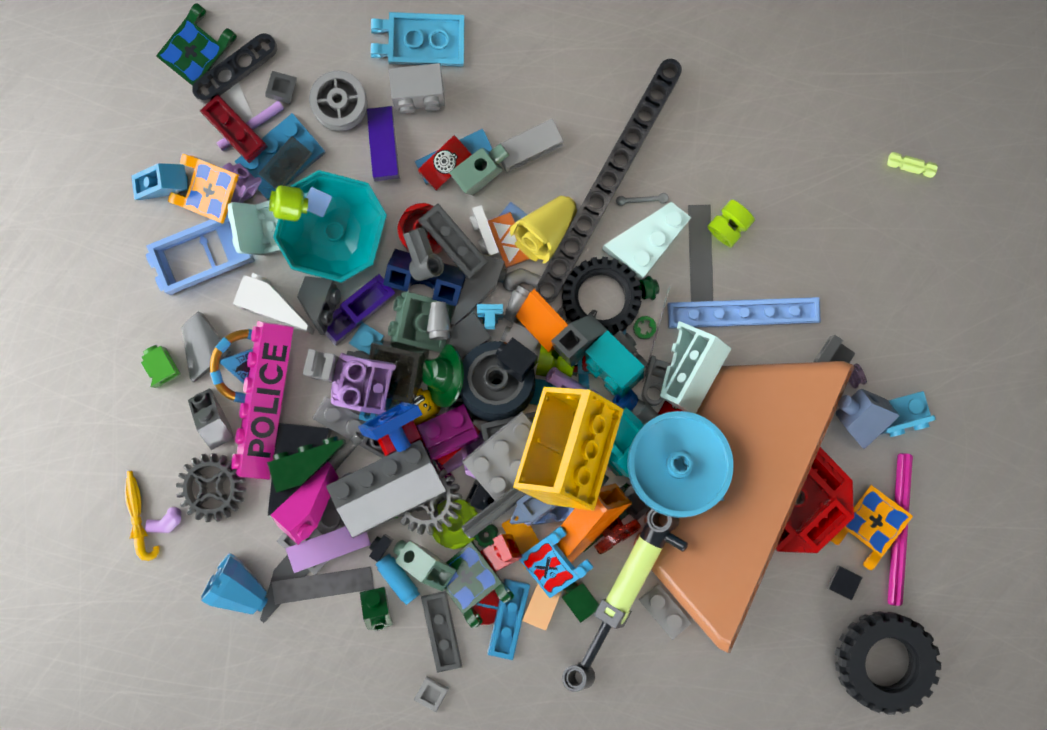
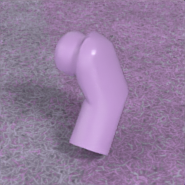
M171 507L161 520L147 519L146 532H171L181 521V510L177 507Z

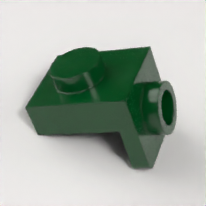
M385 587L359 592L363 620L368 630L380 631L387 626L393 625Z

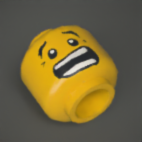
M420 388L404 398L406 403L418 405L423 414L413 420L416 426L437 417L436 415L441 410V407L432 401L429 390L423 391Z

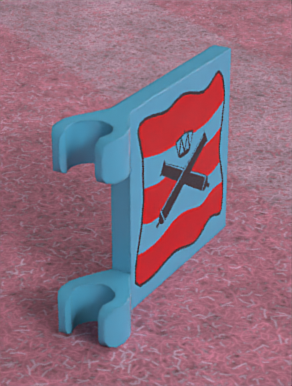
M561 526L523 553V558L519 559L549 598L576 580L584 577L593 568L588 559L575 568L559 549L556 543L567 535Z

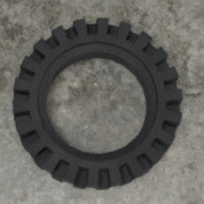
M602 256V259L593 257L590 261L585 260L581 262L568 275L563 287L562 306L566 312V318L574 322L588 316L581 308L578 300V292L581 285L593 276H609L615 279L623 289L625 295L624 307L618 315L611 319L597 320L613 336L620 330L623 332L636 318L642 303V290L639 289V279H635L636 274L633 270L630 272L625 263L623 265L619 264V260L615 258L608 260V257Z

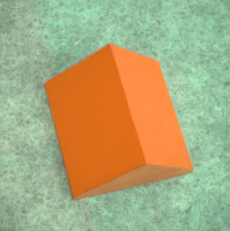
M535 289L529 293L515 316L548 352L554 350L551 340L568 326Z

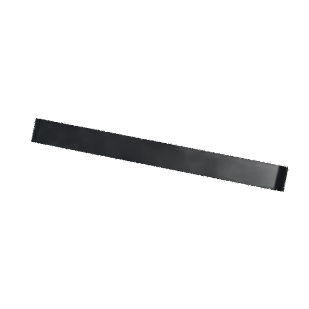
M672 58L666 59L660 64L541 276L536 291L547 303L553 302L559 295L568 275L573 270L677 84L682 72L681 65L677 60ZM670 68L674 70L675 76L671 78L666 77L663 70ZM660 90L663 93V98L654 99L651 91ZM646 111L650 113L651 120L643 121L639 118L638 114ZM636 133L639 136V141L631 143L627 140L626 135ZM622 154L627 158V163L624 165L617 164L614 157ZM611 176L614 178L615 184L611 187L605 186L602 183V178ZM594 197L600 198L603 206L595 209L590 205L589 201ZM581 219H586L590 222L591 228L583 231L578 228L577 222ZM568 241H575L579 249L574 253L568 252L565 244ZM556 263H563L567 271L562 275L554 273L552 267ZM543 285H551L554 288V294L550 297L543 296L540 292V288Z

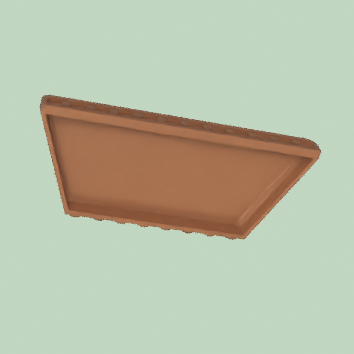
M832 361L722 366L696 414L715 424L727 439L733 455L732 480L724 495V501H719L711 509L701 514L679 518L678 526L671 533L687 542V549L682 552L666 542L651 571L719 649L727 653H731L838 407V401L842 397L854 370V365L850 363ZM649 511L646 513L644 523H647V516ZM660 514L659 522L662 526H665L668 517ZM641 532L637 534L633 546L636 544Z

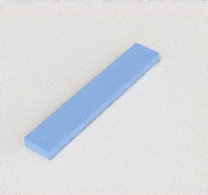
M819 297L667 303L668 329L677 328L679 321L695 328L811 324L821 322Z

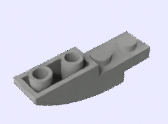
M326 396L324 397L313 416L314 420L381 458L386 457L378 440L365 437L360 432L358 426L367 421L360 420L359 414L348 408L332 405L331 399Z

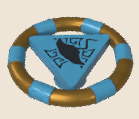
M252 329L238 330L223 337L215 346L211 355L210 375L213 384L224 397L233 402L245 403L246 393L234 392L225 385L219 369V363L244 384L245 378L249 377L250 367L247 366L249 352H253V348L221 359V356L233 342L240 339L251 340Z

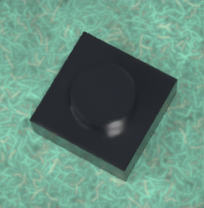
M384 534L382 538L377 536L369 547L372 550L369 557L376 562L380 561L394 539L387 534Z

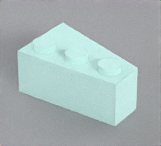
M670 202L606 243L602 250L612 258L619 260V264L623 265L625 263L628 266L627 269L630 272L633 270L636 274L635 276L642 280L691 217L674 203Z
M679 321L677 329L680 331L677 343H673L671 351L674 354L671 366H667L660 397L678 409L696 414L732 348L717 336Z

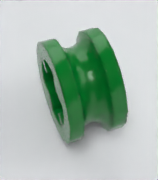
M649 316L638 318L633 325L634 334L644 340L652 337L657 328L656 322ZM644 321L649 322L648 327L652 329L651 332L648 333L647 331L646 335L641 334V328L638 327L640 322L641 324Z

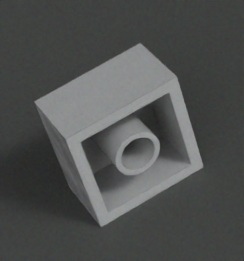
M440 63L389 69L391 97L396 111L408 114L415 112V109L425 108L426 111H436L440 109V106H445Z

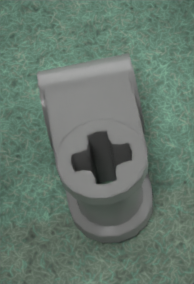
M653 355L650 358L641 397L650 406H657L664 399L660 397L659 400H652L648 397L647 392L649 388L654 387L661 393L667 366H671V363L658 360Z

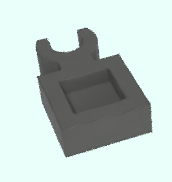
M621 330L617 332L614 337L646 368L648 363L634 347L637 345L635 340L628 333L624 335Z

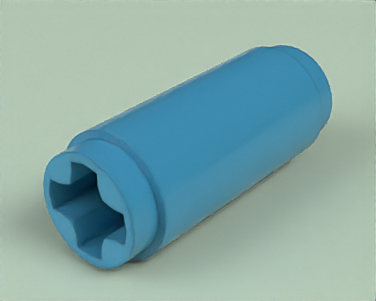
M390 553L375 564L378 568L377 570L406 605L420 595L416 585L403 568L396 563V559Z

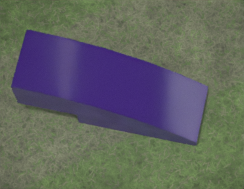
M392 106L367 109L373 179L375 182L400 179Z
M380 274L341 303L340 307L334 311L333 321L328 326L326 336L335 346L355 331L362 322L364 323L395 295L396 292L391 287L383 285L384 278Z

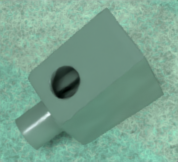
M501 143L490 152L482 147L449 173L464 193L474 196L503 171L499 163L506 159L509 153ZM487 162L486 169L482 170V164Z
M400 540L393 549V552L398 555L396 563L421 583L442 592L457 571L435 554L412 541L406 543L404 540Z

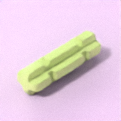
M892 152L887 160V165L897 168L899 166L901 170L919 175L923 173V176L930 178L936 175L938 169L936 163H925V160L907 155L902 157V154Z

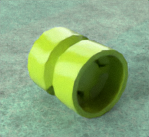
M732 199L721 210L722 216L717 215L707 226L715 238L730 248L741 237L740 232H746L755 221L753 215L743 205Z
M541 345L535 375L546 377L552 367H556L571 378L574 366L571 367L555 350L548 352Z

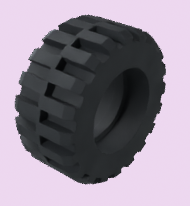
M881 611L873 612L870 616L865 614L859 617V622H852L847 627L849 629L846 635L842 633L839 639L842 641L841 647H836L835 655L838 656V662H835L836 671L840 673L838 678L841 685L847 689L846 692L852 698L872 711L884 712L887 715H895L898 711L902 714L910 712V707L918 708L923 704L921 699L924 696L930 698L933 694V691L930 690L932 684L938 685L940 679L936 676V670H941V662L936 657L940 655L938 647L932 643L934 641L932 635L926 632L920 623L894 612L884 613ZM884 638H893L905 645L909 655V665L900 681L891 686L884 687L875 684L868 677L865 667L866 657L875 643Z

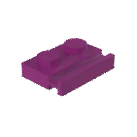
M464 404L417 425L433 461L480 439Z

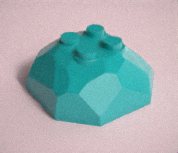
M318 170L290 186L302 189L304 198L307 197L311 187L332 196L324 217L307 211L306 214H301L298 221L278 219L273 238L292 270L342 283L374 265L387 214L369 183Z

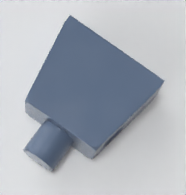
M859 389L852 397L849 395L842 396L838 401L839 409L836 411V416L864 449L900 416L887 399L864 389Z

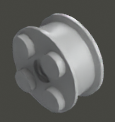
M344 71L327 72L314 82L310 90L309 102L317 120L330 130L346 131L352 129L362 121L366 114L368 103L364 88L360 81L350 73ZM337 99H342L341 102L335 103Z

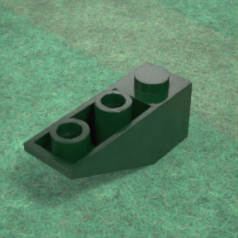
M338 436L323 440L324 445L314 448L313 444L299 447V453L289 455L288 451L273 455L274 460L267 462L276 493L302 486L346 444V440H339Z

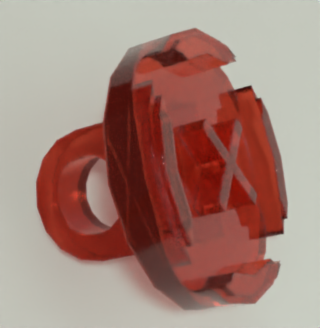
M617 517L602 532L605 538L594 547L602 555L611 550L616 544L625 541L639 531L641 525L637 519L624 525L620 518Z

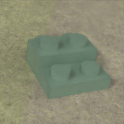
M401 292V296L395 298L393 310L397 311L395 321H391L388 327V335L392 336L390 342L440 353L446 345L447 339L430 340L429 334L426 333L431 303L439 301L411 292ZM446 304L451 322L454 306Z

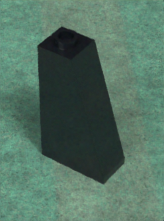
M279 423L274 455L288 451L289 455L299 453V447L313 444L314 448L324 445L323 440L330 438L332 429ZM271 479L267 516H271L301 486L276 493L273 480Z

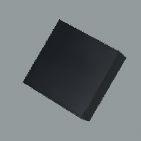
M837 566L827 589L852 600L863 577L841 566Z

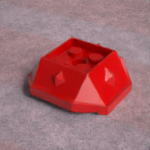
M821 447L801 489V501L794 505L775 549L777 552L818 553L854 518L853 480Z

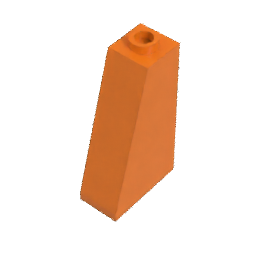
M616 483L602 486L595 510L575 508L561 525L567 535L560 539L556 545L568 560L573 562L632 502Z

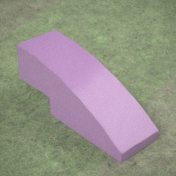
M345 526L285 549L292 569L296 573L369 546L371 542L367 532L352 538Z

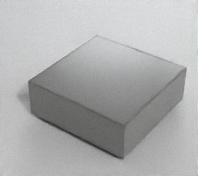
M426 676L414 700L437 712L449 688Z

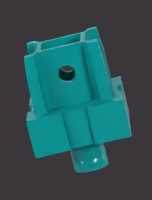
M626 407L623 410L607 466L616 476L624 475L629 477L627 468L628 452L634 437L644 424Z

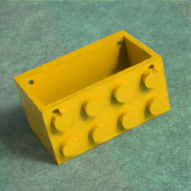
M543 387L513 488L549 505L594 511L624 409L592 390Z

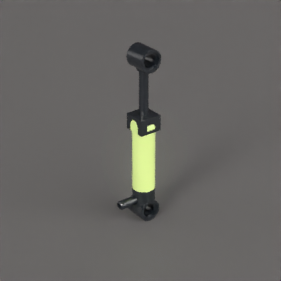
M653 509L649 511L647 523L607 598L602 599L594 614L603 622L581 662L566 668L563 672V684L568 690L578 692L591 687L594 683L595 672L591 665L611 627L618 629L625 626L632 612L630 608L665 543H669L682 552L687 549L688 543L671 533L678 526L679 518L667 516V524L662 526L659 522L661 513ZM577 671L582 675L583 680L581 684L575 678Z

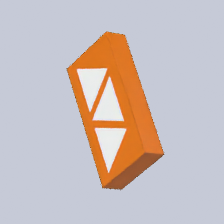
M511 212L488 221L501 258L505 261L506 269L529 260L515 245L517 241L515 235L512 237L510 235V227L515 223Z

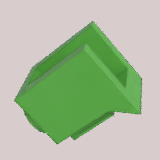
M154 345L143 351L144 356H142L143 361L141 364L149 378H152L150 387L158 388L181 374L167 348Z

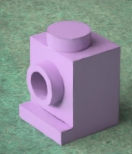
M227 163L222 167L239 174L231 199L233 202L242 203L254 196L262 182L260 177L254 178L240 163L234 166L231 163Z

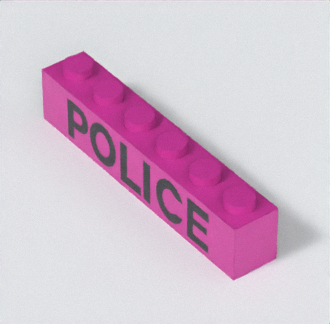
M257 321V326H254L252 329L251 340L254 342L253 352H249L247 366L250 367L249 377H246L244 380L243 391L246 393L245 403H241L239 411L242 423L241 428H238L236 431L235 442L238 444L237 454H233L231 464L232 469L237 470L236 474L239 477L270 480L271 474L267 462L273 461L294 329L292 326Z

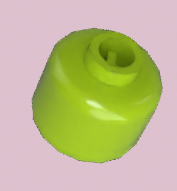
M280 185L276 188V191H271L269 211H273L275 218L298 221L302 213H307L308 198H304L302 189Z

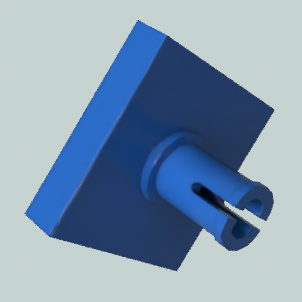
M401 402L358 426L363 436L378 440L388 434L396 451L401 452L411 446L402 426L423 414L418 405Z

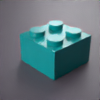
M608 330L585 351V363L588 365L586 369L593 377L597 378L599 376L606 383L604 387L613 396L618 394L623 398L644 378V365Z

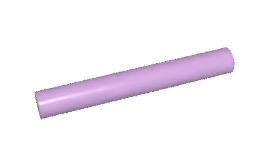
M277 101L250 119L246 124L254 130L282 111L284 107L280 101ZM225 138L217 142L222 151L231 146Z

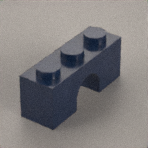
M394 249L387 264L383 285L408 292L412 285L423 284L434 291L432 300L446 302V304L453 306L457 305L466 280V276L458 267L443 263L444 270L440 276L417 281L410 274L409 266L412 261L410 253Z

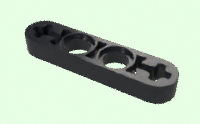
M266 33L257 35L196 80L192 87V92L196 99L202 103H209L217 94L221 96L272 58L277 52V44L274 38ZM263 41L269 45V50L261 49ZM254 48V50L257 52V54L259 55L258 59H256L251 49ZM243 55H249L252 58L251 64L247 67H241L238 64L239 58ZM223 70L231 71L232 76L227 82H221L218 79L219 73ZM212 78L217 83V85L220 86L217 89L210 81ZM202 86L209 88L208 95L201 94L200 88Z

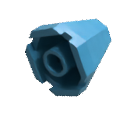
M229 552L217 567L219 570L209 579L201 595V601L212 607L252 615L256 611L261 612L268 601V598L265 597L267 591L241 560Z

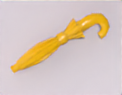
M127 471L125 496L133 525L129 539H134L136 554L139 558L150 561L157 557L160 546H154L152 552H147L145 549L144 537L148 535L141 525L142 499L133 471Z

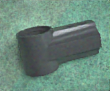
M424 227L404 233L403 236L412 258L409 266L412 277L417 281H422L440 276L444 270V264L441 257L433 253Z

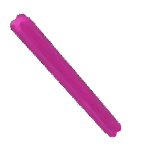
M900 453L897 457L894 502L909 513L913 456ZM908 524L891 545L888 604L893 606H902Z

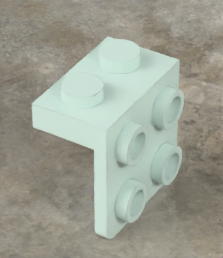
M269 201L256 205L238 202L228 204V219L231 223L233 234L232 241L237 253L266 256L281 252L273 238L278 219L274 217L273 211H269Z

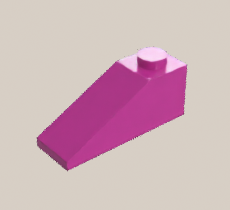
M329 462L321 467L271 514L277 526L298 545L318 527L331 497L326 486L337 481L339 478Z

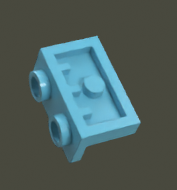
M924 391L888 400L900 416L881 434L889 433L890 437L905 434L904 429L912 426L914 430L930 427L929 422L936 419L935 415L930 414Z

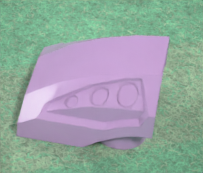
M341 353L336 363L331 387L332 405L360 412L382 414L386 411L385 405L388 389L396 365Z

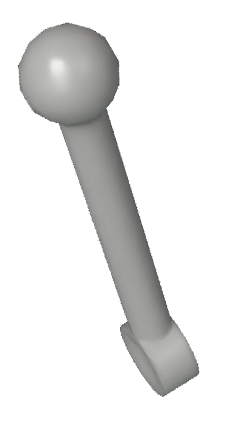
M666 193L648 197L625 198L624 196H618L616 202L621 206L632 202L659 201L660 203H666L669 197Z

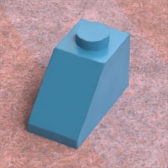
M158 163L131 175L134 200L169 196L171 192L178 194L188 189V177L185 165Z

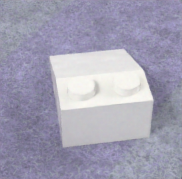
M252 273L251 277L243 275L233 302L234 305L242 310L292 326L309 334H314L315 330L270 285L271 281L255 273Z

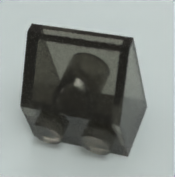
M385 340L371 343L369 359L396 365L390 380L387 394L388 399L410 404L414 402L423 382V363L425 359H428L430 350Z

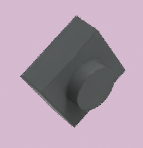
M272 71L265 96L290 104L297 77Z

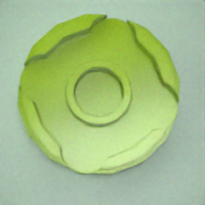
M447 500L438 504V515L444 510ZM466 500L455 501L462 508L460 510H453L458 515L457 519L451 516L448 518L452 524L451 527H448L445 523L441 524L443 527V532L441 533L434 527L432 536L437 543L446 548H464L475 539L474 537L468 538L461 528L478 514L473 506L465 502Z

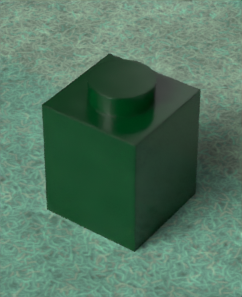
M575 581L563 589L565 593L561 597L580 623L596 612L599 603L582 581L579 583Z

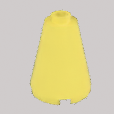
M558 196L516 221L510 227L511 237L515 235L517 239L515 245L535 262L538 259L543 260L542 263L548 262L553 257L577 214L575 201L568 196Z

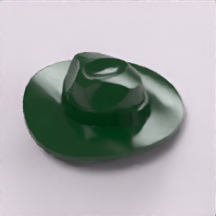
M446 344L437 358L425 359L422 368V381L427 385L432 401L437 406L443 408L454 404L461 392L464 380L461 357L453 345Z

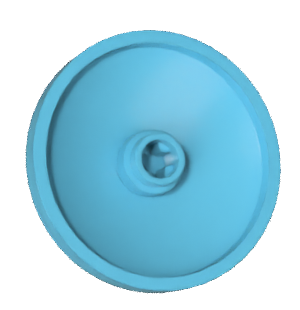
M668 412L650 420L634 437L628 452V475L636 494L651 509L670 517H691L711 509L723 498L733 476V455L724 434L708 419L691 412Z

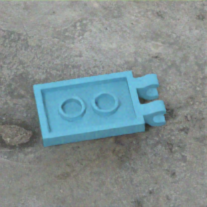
M389 12V20L371 19V33L382 34L389 32V44L371 43V58L388 57V64L397 65L440 63V66L463 67L464 15Z

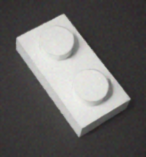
M482 205L472 208L473 216L469 218L474 231H480L482 239L478 240L482 253H488V256L494 258L499 256V251Z

